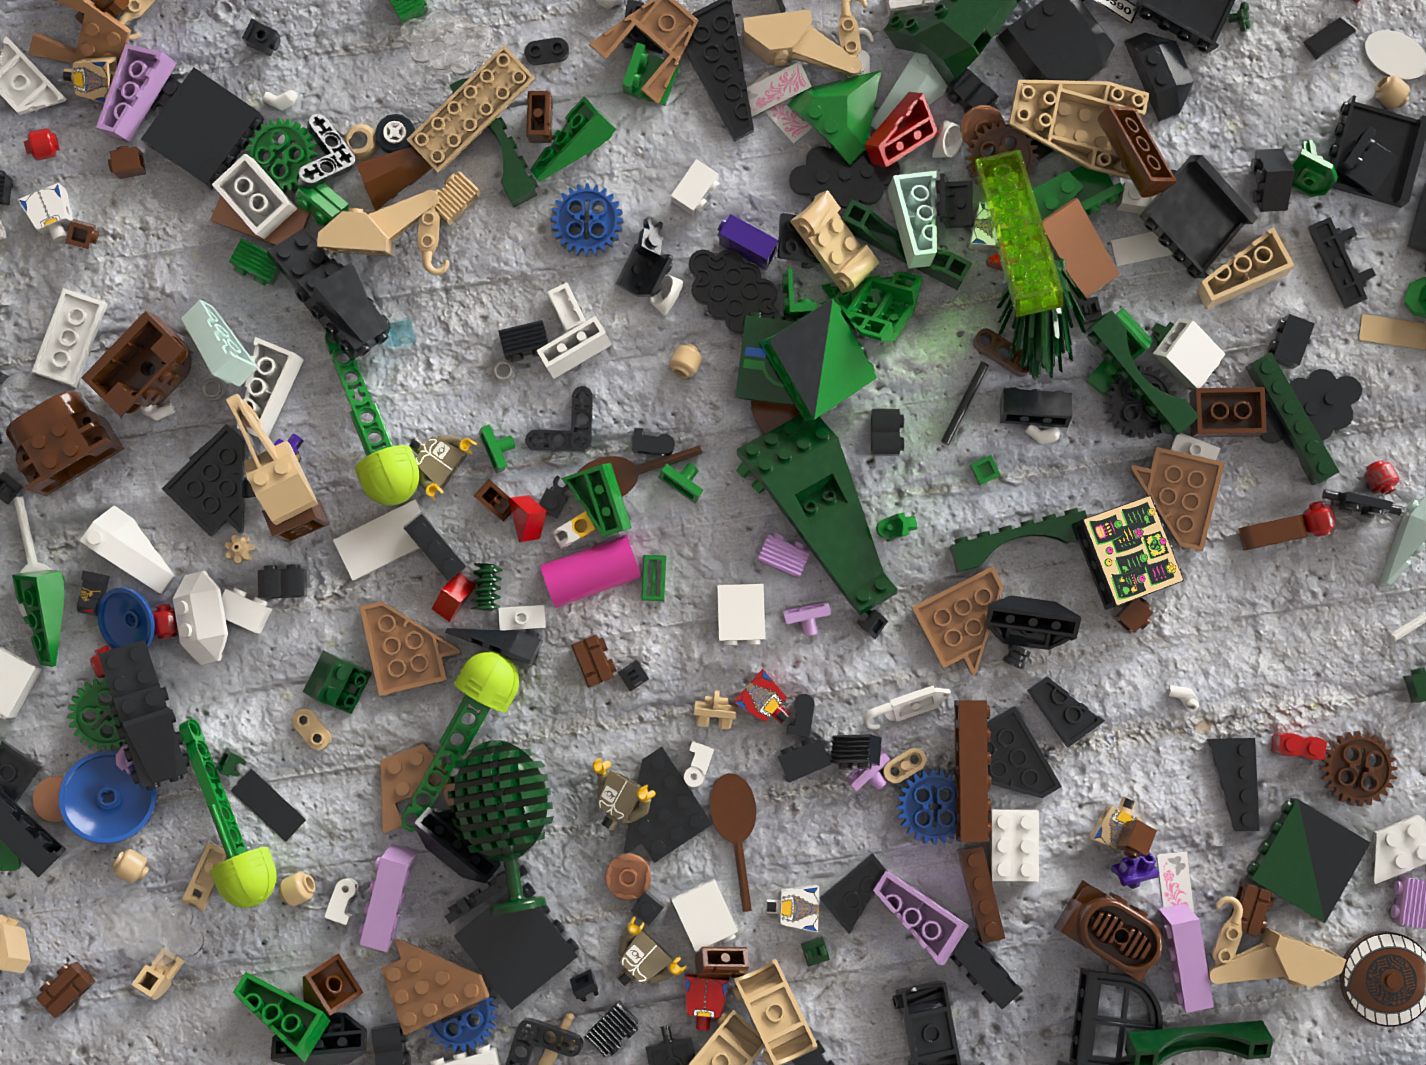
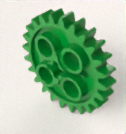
M278 118L277 124L269 120V127L261 124V132L254 130L257 137L256 139L249 137L253 145L246 146V149L251 151V154H248V156L259 164L283 193H286L287 187L291 191H295V184L300 187L297 182L300 168L313 162V157H317L319 154L312 151V149L317 147V144L310 142L314 137L307 134L308 129L304 127L300 129L301 124L297 122L293 124L289 119L284 123L282 119ZM281 135H284L285 140L279 145L278 139ZM300 150V157L294 160V153ZM269 151L270 158L264 162V154ZM285 166L286 173L280 177L279 171Z
M105 676L102 682H99L95 677L93 685L86 681L84 683L86 690L78 688L76 692L79 696H72L71 700L76 704H69L68 706L69 710L74 711L67 715L68 719H74L69 724V728H77L73 735H82L80 743L88 740V748H91L95 743L97 744L98 751L101 750L102 745H106L107 751H110L113 744L117 749H120L121 742L126 743L125 739L120 740L116 727L120 726L117 717L113 718L112 713L110 716L107 715L96 729L92 728L102 717L103 711L106 712L110 709L109 704H113L112 700L110 702H103L99 697L102 693L110 694ZM92 710L96 713V717L94 719H87L83 712ZM110 725L114 728V732L106 734L102 731L101 727Z

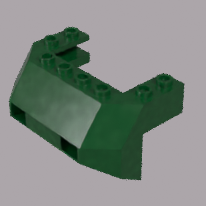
M940 0L927 18L896 13L883 30L897 49L926 54L948 85L956 80L981 54L1021 0Z

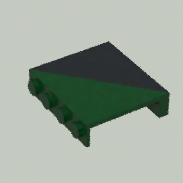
M1290 798V800L1285 801L1283 804L1280 818L1272 823L1268 839L1260 844L1256 860H1252L1246 870L1248 874L1245 878L1255 881L1308 913L1313 919L1326 923L1371 842L1301 800Z

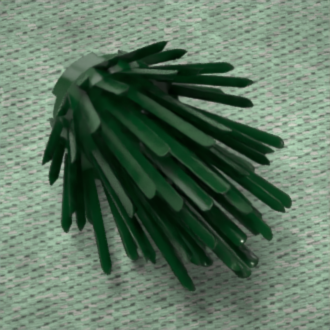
M1034 255L1027 257V262L1023 263L1020 261L1019 272L1004 290L1001 296L1003 298L997 305V309L1001 308L1012 292L997 322L1001 323L1005 316L998 333L1001 335L1022 291L1012 323L1014 335L1009 360L1013 357L1014 348L1016 353L1020 350L1023 336L1020 370L1028 365L1029 355V374H1032L1034 380L1041 376V367L1049 373L1051 379L1053 378L1055 355L1058 357L1059 371L1063 372L1061 353H1065V348L1069 359L1073 361L1069 326L1073 328L1074 325L1068 307L1072 308L1081 331L1086 334L1082 321L1086 322L1071 288L1078 298H1082L1084 301L1088 300L1067 273L1065 260L1060 257L1059 261L1051 260L1050 255Z

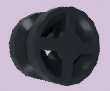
M1009 644L1008 654L1003 657L1002 661L1023 670L1025 667L1024 661L1030 656L1031 652L1014 644Z

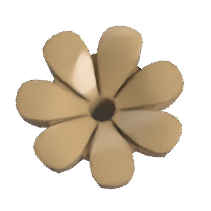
M237 534L231 536L232 542L225 543V548L229 550L225 554L226 558L229 560L234 558L235 564H241L242 558L250 561L252 555L249 551H254L255 549L254 544H248L250 538L247 535H244L241 539Z

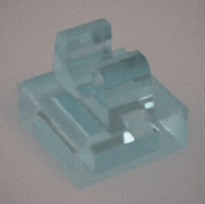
M410 318L390 323V333L395 347L417 341Z

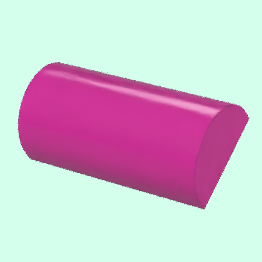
M627 534L540 565L555 608L642 578Z

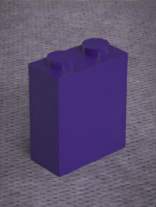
M732 214L729 215L727 220L724 218L718 227L719 245L739 252L746 260L767 270L777 252L778 240Z

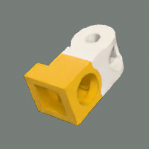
M586 511L552 532L560 549L568 547L576 541L598 531L587 516Z

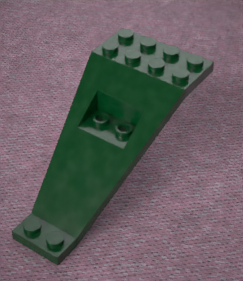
M800 414L737 449V456L763 485L843 596L859 615L864 614L897 594V587L883 572L839 438L820 417L815 420L805 421Z

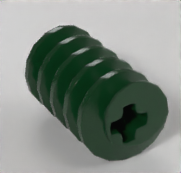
M474 563V566L480 569L473 571V574L479 578L473 580L472 583L479 587L472 589V593L478 595V597L471 599V602L477 604L471 610L493 611L500 608V605L494 603L495 600L501 599V596L495 594V591L501 590V587L495 585V582L502 580L501 577L496 576V573L503 571V569L495 564Z

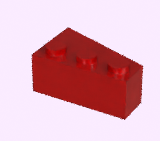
M908 92L864 144L872 165L887 167L939 134L924 93Z

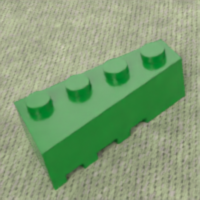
M245 972L232 992L304 1063L330 1022L329 1018L321 1010Z

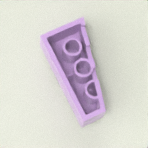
M125 44L96 128L111 138L130 142L177 63L163 52Z
M391 844L383 856L377 858L374 871H377L376 879H372L369 887V892L372 893L370 901L367 900L363 914L367 916L365 922H362L359 928L358 936H361L359 945L387 952L392 945L400 913H397V911L401 910L406 896L403 888L406 889L411 879L413 870L409 869V866L416 859L417 850Z
M885 871L873 891L892 913L898 917L906 929L913 934L922 947L928 951L937 964L944 966L969 925L894 874Z
M1186 903L1160 908L1159 913L1167 945V954L1172 968L1171 977L1176 986L1174 996L1177 1005H1181L1186 1013L1213 1008L1199 918Z

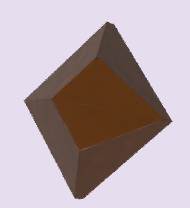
M339 953L303 976L304 1002L321 1010L327 1017L363 993Z

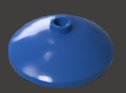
M126 587L112 589L102 597L98 606L97 620L100 632L106 643L111 648H118L145 640L148 648L154 636L155 626L153 613L146 600L135 590Z

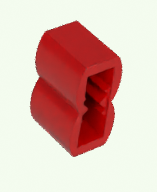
M1276 733L1272 737L1271 751L1281 756H1297L1307 760L1325 759L1327 742L1318 737L1300 736L1294 733Z

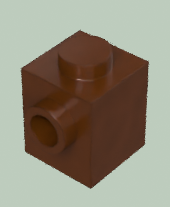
M120 146L114 151H109L111 158L108 159L109 169L119 179L146 174L143 153L136 146Z
M73 219L70 221L65 243L89 249L92 247V244L96 245L99 231H95V224Z
M1140 597V599L1128 602L1114 619L1132 634L1136 633L1139 628L1143 630L1152 621L1149 617L1154 612L1149 609L1151 605Z
M1139 820L1126 821L1116 847L1122 849L1126 856L1133 859L1148 856L1157 830Z

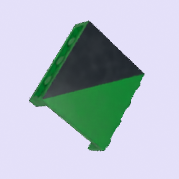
M833 299L822 302L821 306L774 336L767 337L760 342L805 421L815 420L877 379L874 366L867 360L862 345L853 335L851 325L845 321L841 314L840 306Z

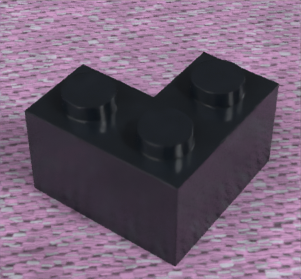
M1283 148L1256 150L1255 157L1251 159L1250 165L1251 172H1254L1258 183L1257 190L1253 191V202L1257 204L1260 212L1287 211L1294 168Z

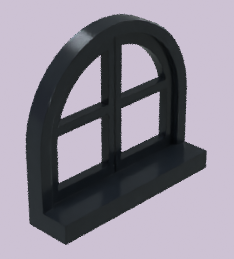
M1081 968L1069 1062L1075 1065H1131L1127 1055L1122 1056L1125 1028L1142 1030L1163 1029V1015L1157 997L1146 984L1139 982L1133 977ZM1101 984L1124 987L1120 1018L1098 1015ZM1130 989L1136 992L1144 1001L1148 1010L1149 1021L1127 1019ZM1096 1024L1119 1027L1116 1057L1093 1055Z

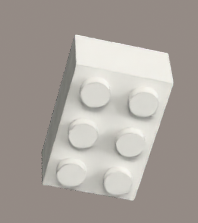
M247 154L239 158L212 184L250 229L263 239L267 238L297 210V207L259 164Z
M991 809V813H988V822H991L992 835L989 836L988 869L991 881L1039 882V811L1035 809Z

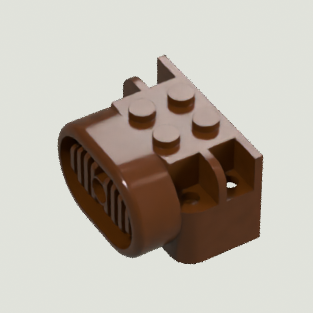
M144 311L81 378L122 417L125 413L132 414L136 412L141 406L149 407L150 405L162 403L188 376L192 365V357L185 342L159 316ZM154 365L155 370L153 374H150V368Z
M77 391L63 392L45 400L17 417L6 429V435L17 452L15 457L19 466L17 469L20 474L25 476L29 483L25 485L26 490L43 496H48L124 450L108 420L91 411L82 395Z
M1082 880L1054 928L1134 979L1142 982L1148 970L1160 958L1163 946V930L1147 919L1148 914L1131 904L1128 907L1126 905L1128 901L1112 892L1108 895ZM1123 929V938L1116 941L1115 933Z

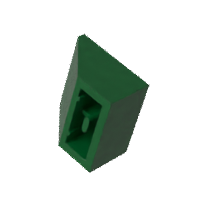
M323 650L303 692L317 701L352 714L372 672Z

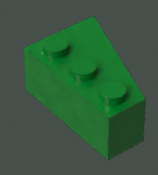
M1066 171L1004 203L1002 209L1014 216L1013 220L1035 239L1042 232L1038 223L1074 199L1083 190L1084 186L1069 171Z
M611 463L601 464L561 478L571 489L577 502H580L586 510L587 516L602 537L632 528Z

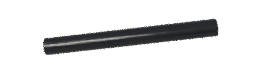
M981 361L941 440L943 444H950L989 367L987 363Z

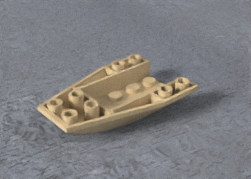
M1018 80L1008 125L1090 170L1131 180L1100 126L1098 117L1107 106L1135 107L1139 116L1142 117L1146 113L1149 93L1105 81Z

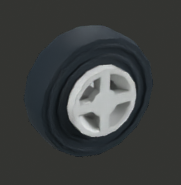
M387 115L377 125L375 132L377 143L388 154L412 147L406 139L415 131V127L410 119L403 115Z

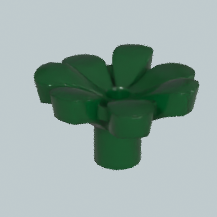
M1246 2L1240 4V9L1237 13H1231L1228 16L1229 23L1238 22L1241 32H1246L1247 28H1250V21L1247 20L1249 19V4Z

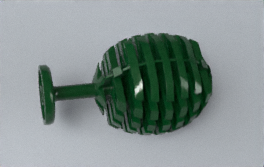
M505 740L486 741L469 751L471 753L466 759L455 761V768L459 769L458 774L450 776L447 785L455 784L454 790L448 791V799L454 798V805L449 806L450 813L455 812L457 819L452 820L453 827L460 826L463 833L455 834L458 840L467 839L472 844L468 846L470 853L481 852L489 856L486 858L503 861L509 900L492 905L489 909L491 916L547 905L544 896L524 897L517 859L531 851L532 849L530 848L533 847L536 841L545 839V832H542L545 825L552 824L554 816L546 817L547 810L553 809L552 802H548V795H551L550 788H546L545 782L548 781L547 774H541L538 768H543L545 765L542 761H533L530 757L532 756L530 749H520L518 746L513 745L515 743Z

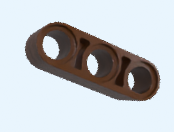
M988 328L981 329L975 335L973 346L977 351L1016 376L1023 377L1029 373V355L1027 370H1020L1017 362L1021 360L1022 349L1016 353L1014 348L1013 357L1009 360V356L1007 358L1001 357L998 349L1005 348L1010 355L1011 342ZM979 336H987L990 344L982 345L979 341Z
M1303 514L1238 528L1243 551L1308 537Z

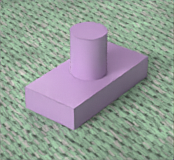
M827 601L782 611L786 624L802 622L805 636L818 633L815 618L831 615L830 606Z
M881 750L879 766H872L871 770L857 768L845 780L856 791L867 781L879 790L887 783V780L878 770L890 758Z

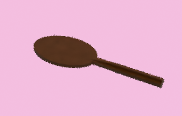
M751 400L753 417L764 434L798 416V408L796 406Z
M699 445L636 466L626 458L607 456L587 463L578 472L601 464L611 463L621 496L623 497L637 483L638 474L703 453Z
M728 773L721 776L713 786L710 796V812L714 826L719 834L727 841L733 842L743 912L752 911L742 841L749 837L755 826L756 802L748 783L739 775Z

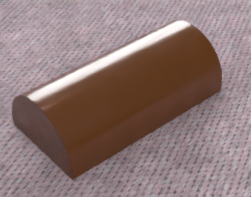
M1107 106L1100 113L1098 122L1141 197L1155 196L1177 182L1135 107Z

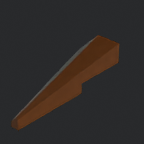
M413 146L356 163L375 211L379 210L388 200L395 198L401 190L413 184L433 168Z

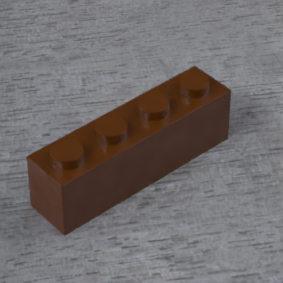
M977 844L957 849L979 941L985 944L1006 939L983 846Z

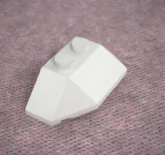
M206 571L185 575L173 597L180 644L200 665L221 661V653L225 647L228 631L220 588L208 576Z

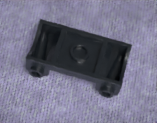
M939 980L897 989L895 995L892 996L894 1008L896 1010L899 1009V1012L904 1016L912 1059L908 1061V1065H961L946 982Z

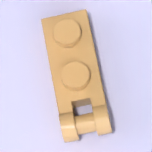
M212 842L207 843L182 898L183 903L187 905L191 903L197 906L196 909L201 911L206 909L215 888V882L212 879L210 870L227 860L223 847ZM196 889L203 892L201 897L195 895Z

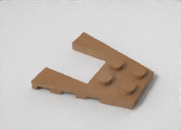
M54 0L85 14L77 49L36 32L32 36L29 55L74 63L85 58L116 57L118 66L125 44H128L131 29L107 12L103 13L94 6L95 3L90 0Z
M650 0L617 25L604 32L600 37L590 42L589 46L607 60L634 27L639 29L668 55L667 59L641 88V91L658 105L699 20L676 0Z

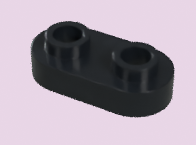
M559 37L537 40L526 45L524 54L526 60L532 65L562 62L569 55V46L564 39ZM558 45L562 48L559 51H555L554 47ZM534 49L539 50L538 54H532L531 52Z

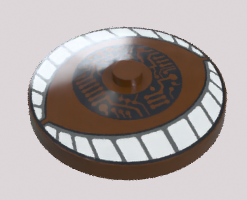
M1378 931L1359 938L1349 947L1343 957L1346 959L1342 973L1339 974V982L1345 1001L1358 1016L1379 1026L1396 1027L1408 1024L1422 1015L1426 1010V952L1417 942L1399 933Z

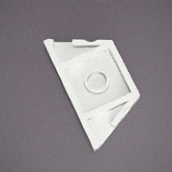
M6 36L3 40L5 45L0 55V95L19 115L65 102L67 99Z
M1415 815L1374 832L1373 844L1375 848L1372 853V862H1374L1373 876H1371L1372 884H1378L1426 864V821L1422 817Z

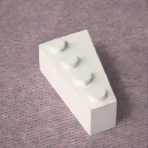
M255 337V349L251 358L258 366V369L246 380V393L242 401H246L254 409L261 422V428L269 437L304 360L291 351ZM250 426L246 427L251 436L259 439Z

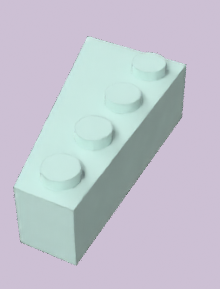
M936 171L895 175L888 187V194L908 269L930 266L937 253V227L935 226V218L937 216L935 208Z
M199 300L181 318L186 326V331L191 335L214 376L221 378L227 384L232 383L240 387L258 369V366L212 305Z

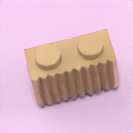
M458 172L457 175L452 174L446 180V185L441 190L437 189L435 191L440 199L435 207V211L449 226L481 196L479 189L461 172Z

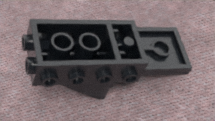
M304 228L267 251L268 257L294 286L297 298L304 303L312 316L319 321L327 334L335 340L342 352L351 361L359 356H364L371 348L377 344L384 343L389 338L390 322L385 315L379 313L373 300L369 297L367 298L354 265L350 263L344 267L341 263L338 264L334 258L330 259L321 248L317 247L315 240Z
M145 640L99 653L98 657L113 704H109L113 718L117 717L120 726L116 727L120 740L125 739L127 748L123 750L127 762L132 761L134 770L130 771L134 784L139 783L141 788L146 787L147 790H152L160 787V782L169 779L171 783L183 779V774L188 773L187 767L190 766L187 754H182L179 745L183 744L180 732H175L172 723L176 722L175 715L165 702L169 700L166 688H161Z

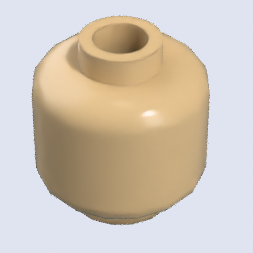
M1396 75L1383 77L1375 86V98L1387 109L1401 108L1409 100V86Z
M692 344L680 345L675 349L669 361L671 372L675 376L687 379L697 373L702 362V356L698 352V348Z
M127 849L125 852L120 851L111 866L114 868L113 873L115 876L130 884L134 883L137 879L142 880L149 870L146 867L147 858L132 849Z
M297 872L281 881L279 896L288 905L298 906L313 897L316 888L315 882L310 875Z

